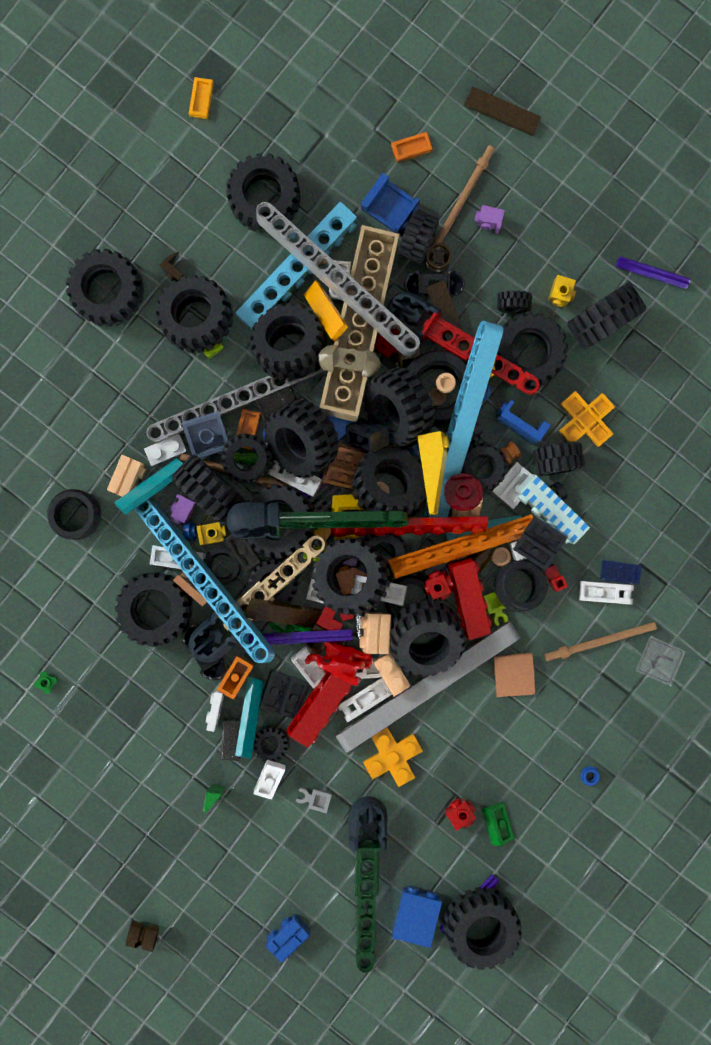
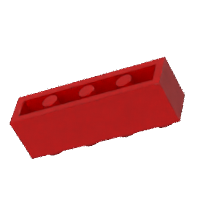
M467 557L447 563L449 575H451L454 581L453 592L465 637L468 640L491 634L490 627L492 623L485 610L488 606L485 598L482 597L481 591L484 589L481 580L478 579L479 567L477 562Z
M326 671L286 729L288 735L309 748L317 740L320 730L328 724L331 714L339 708L342 698L348 695L352 684Z

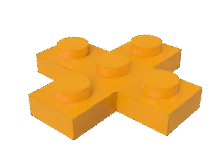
M575 391L560 404L572 417L559 430V433L567 442L577 441L586 433L594 444L599 447L613 435V432L601 419L614 409L615 406L603 393L588 405Z
M387 726L371 737L379 753L364 760L363 763L372 780L387 771H390L398 787L415 778L407 760L423 752L414 734L396 743Z

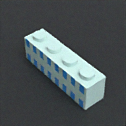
M530 474L515 490L519 494L518 499L525 505L528 503L535 515L538 517L542 516L546 522L568 535L565 541L566 544H575L590 528L537 475Z

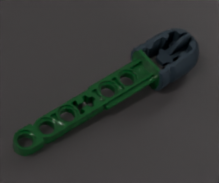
M245 502L235 504L229 510L227 525L232 535L237 538L257 539L265 538L267 535L270 538H279L280 529L404 527L408 525V514L403 511L279 512V503L266 505L264 503Z
M370 796L362 797L355 801L349 815V834L351 836H349L348 847L356 851V946L358 949L356 950V965L359 971L363 973L370 972L374 967L376 896L379 894V852L387 849V838L385 837L387 835V809L383 802ZM373 818H375L378 823V829L376 830L377 841H372V839L360 841L359 827L363 829L364 834H373V829L377 827V824L373 823ZM365 862L372 863V868L369 871L362 870V865ZM365 881L372 883V887L369 890L362 889V884ZM365 901H368L370 904L367 907L368 914H365V909L363 907V905H365ZM363 920H370V927L366 929L361 927ZM363 939L371 941L370 945L366 948L360 946ZM363 958L370 959L369 965L365 967L360 965V961Z

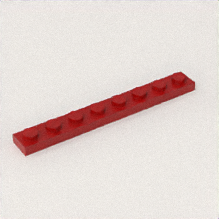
M488 516L408 518V525L404 527L330 528V533L336 537H344L346 535L361 537L366 534H374L376 536L394 534L400 536L405 533H413L415 535L433 533L439 535L444 532H452L453 534L472 532L478 534L486 531Z

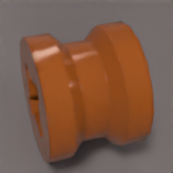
M510 441L505 448H500L502 450L501 453L506 456L505 461L508 462V465L515 458L519 459L522 457L521 452L513 441Z

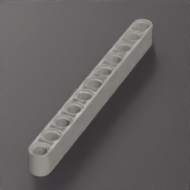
M262 202L257 206L256 219L261 227L400 353L407 357L416 354L420 341L409 328L273 205L268 202ZM267 212L270 215L264 217L261 215V213ZM282 225L284 228L278 230L275 226ZM291 238L298 239V242L292 243L289 240ZM310 251L313 255L306 256L304 252ZM325 264L328 268L320 269L318 265ZM339 277L342 281L335 282L333 281V278ZM353 290L356 292V295L351 296L347 291ZM368 303L371 308L365 309L361 304ZM382 316L385 318V321L379 322L376 317ZM396 329L400 334L393 335L390 330ZM411 342L414 348H407L405 343Z
M320 367L318 371H313L312 373L309 371L306 373L307 376L300 379L290 380L286 378L283 386L275 385L278 376L276 378L271 376L264 377L150 425L146 432L147 437L158 443L177 434H183L185 432L182 422L188 421L187 419L191 414L201 417L205 415V410L208 407H213L214 412L219 411L220 416L223 417L328 373V370H323ZM266 385L268 389L266 393L260 394L257 391L258 387ZM243 392L250 394V398L247 401L240 400V395ZM227 399L231 400L232 406L228 409L223 408V402ZM175 421L178 422V429L175 431H171V423ZM155 429L161 430V435L158 438H153L152 434Z
M511 621L505 622L493 630L491 634L485 635L462 651L463 655L459 660H456L457 663L453 667H448V670L444 673L441 671L437 673L438 675L432 676V674H429L427 677L420 678L411 684L409 688L391 697L341 730L335 737L345 752L351 751L516 642L521 636Z

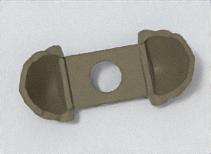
M330 345L322 349L318 354L320 367L330 372L334 370V367L362 371L363 377H373L377 375L381 367L379 358L370 350H365L364 352ZM347 354H352L355 357V362L351 365L344 362V357Z

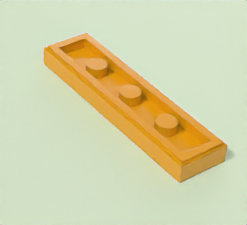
M315 280L303 295L319 317L330 338L336 341L348 326L322 285Z

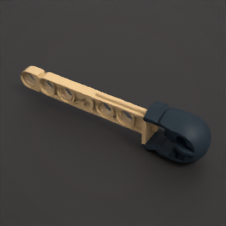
M322 536L311 537L303 544L304 548L295 551L264 581H258L236 603L240 608L243 604L249 605L251 598H255V594L258 591L264 593V600L274 601V596L312 562L313 558H317L320 552L325 550L327 546L326 540ZM315 539H320L322 542L320 550H315L312 547V542ZM301 552H305L308 556V560L305 563L298 561V554ZM286 565H290L293 568L291 576H286L283 572ZM281 576L283 579L277 582L276 585L278 587L271 588L270 585L272 583L270 580H277ZM216 612L212 613L211 618L208 617L201 623L189 639V649L192 655L201 662L210 663L217 661L233 648L234 643L239 642L232 635L226 638L225 643L213 647L216 643L221 644L222 637L224 636L219 629L215 631L210 630L214 624L221 621ZM238 619L236 622V626L239 629L242 625L241 619ZM210 634L207 638L202 637L203 635Z

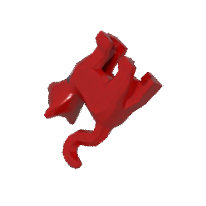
M324 642L326 647L324 659L319 654H310L304 660L307 665L311 662H317L320 669L330 672L333 676L347 683L358 686L361 678L356 676L358 669H369L372 665L373 657L372 654L360 652L353 647H345L341 642Z

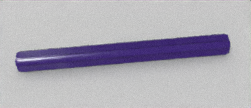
M351 629L262 634L270 645L353 641L354 638L353 630ZM250 634L248 637V641L250 644L254 641V636L252 634Z

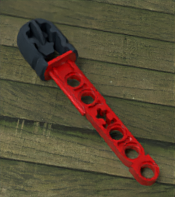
M400 292L391 298L387 309L419 338L420 343L430 339L465 361L469 359L475 338L440 318L441 309L434 305L431 306L429 302L410 292ZM419 309L426 311L431 316L430 320L427 319L424 323L422 332L415 326L408 325L404 317L409 319L408 323L415 322L418 324L422 318V315L419 314ZM447 331L453 333V338L450 341L443 340V334ZM462 341H467L470 346L468 350L462 351L459 349V344ZM496 355L495 361H501L503 366L497 371L492 369V374L511 385H516L517 389L528 395L537 393L540 385L535 376L528 372L523 373L521 368ZM510 371H518L519 378L517 380H510L508 378ZM533 380L536 382V387L534 390H527L525 383Z

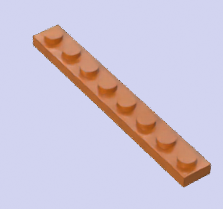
M531 514L487 528L482 533L468 534L388 560L389 567L396 579L517 540L533 518V515Z

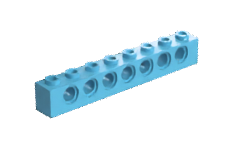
M339 202L307 237L330 256V251L335 246H340L344 241L343 237L355 230L357 227V216L342 202ZM334 224H340L342 228L340 230H334L332 226ZM325 237L329 239V242L321 244L319 240ZM290 254L235 312L237 317L253 331L254 323H258V318L262 314L265 315L266 310L276 308L283 301L287 302L292 296L291 292L295 288H300L305 282L304 278L308 274L312 275L313 273L295 256ZM296 265L303 266V270L300 272H295L293 268ZM286 278L290 280V283L287 286H282L280 284L282 279ZM275 292L277 297L274 300H269L267 298L269 293ZM257 306L264 307V311L260 314H256L254 309Z

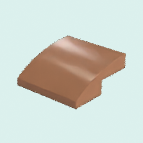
M339 444L337 457L333 463L324 469L323 483L351 489L353 474L368 451Z
M184 572L175 577L173 581L201 606H205L208 603Z
M532 653L493 656L496 697L535 694Z

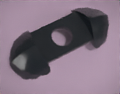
M451 269L447 273L421 274L420 270H416L406 277L403 284L406 292L420 297L421 293H428L426 287L429 286V280L437 278L439 282L445 281L450 297H453L463 291L465 280L461 273Z
M198 624L189 625L184 629L182 633L184 648H189L190 636L199 626ZM195 658L201 668L200 674L208 680H219L226 672V664L223 658L210 663L201 662Z

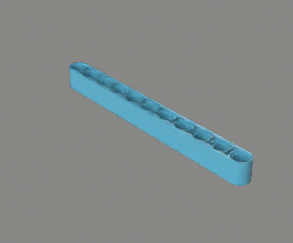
M482 321L479 324L446 434L449 439V447L447 448L448 454L438 514H429L428 502L426 501L422 518L448 517L450 506L444 498V486L453 475L461 473L503 335V327L501 325Z
M147 499L135 508L137 514L250 657L257 663L271 662L275 656L272 646L252 621L245 617L244 611L160 506L151 499ZM148 503V509L145 511L144 507ZM159 517L160 521L158 525H156L155 521ZM170 531L171 537L167 539V533ZM182 545L183 550L181 554H179L178 548ZM191 560L194 561V566L192 569L189 566ZM205 574L206 580L202 584L201 577ZM217 589L218 595L214 599L213 591ZM226 604H229L230 610L226 614L224 608ZM238 619H241L242 625L238 629L236 622ZM250 634L254 636V641L251 644L248 641ZM262 649L266 651V657L264 659H262L260 656V652Z

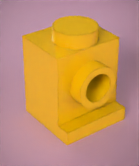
M218 522L196 526L200 545L225 541L224 537H227L226 527ZM210 530L215 531V535L213 537L209 536Z

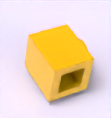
M557 275L554 279L548 301L557 307L567 306L570 301L573 302L576 291L573 290L576 280Z

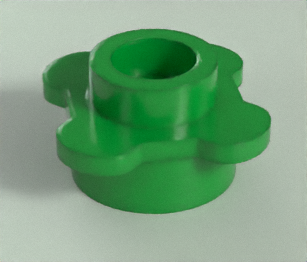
M43 671L40 673L38 681L34 682V687L43 690L44 694L51 693V688L57 683V679Z

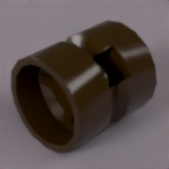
M435 243L430 246L425 259V266L430 273H444L448 269L451 260L449 247L442 243Z
M132 920L126 939V946L132 948L141 946L142 950L153 952L158 938L159 926L152 924L144 926L143 922Z

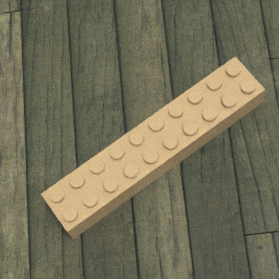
M362 225L350 276L384 305L399 234ZM353 290L347 291L351 296L356 295V292ZM344 302L341 316L348 328L335 341L334 345H337L339 348L364 352L365 350H370L373 352L377 331ZM368 303L361 304L365 309L371 308ZM381 316L376 317L377 321L380 322ZM347 354L344 357V362L351 365L355 362V357L352 354ZM334 367L332 372L328 371L320 404L323 413L331 417L357 422L367 377L362 376V371Z

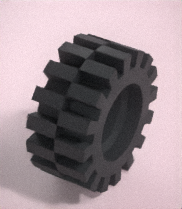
M521 290L500 292L497 294V310L506 313L529 312L532 310V293L527 291L521 292Z
M267 726L256 734L253 747L258 758H261L264 762L267 760L277 762L280 758L284 757L289 746L287 734L282 731L283 729H279L277 726ZM267 737L277 739L278 748L275 751L265 749L264 740Z

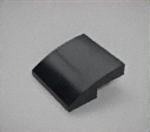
M534 515L513 550L546 571L557 556L559 549L567 540L568 535L537 515Z
M270 670L261 696L260 708L294 719L301 709L309 682Z

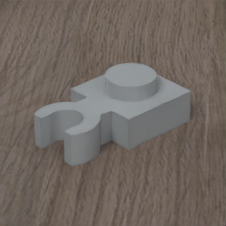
M304 787L299 788V792H303L305 797H297L296 801L298 803L309 802V809L327 813L332 793L313 788V792L310 793Z

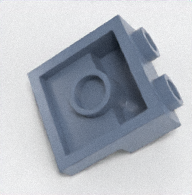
M219 411L182 422L192 455L195 454L201 460L208 458L214 453L221 454L225 443L229 441Z

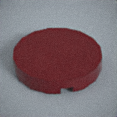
M460 473L453 475L444 486L445 501L450 507L458 511L473 510L480 504L483 497L481 482L470 474Z

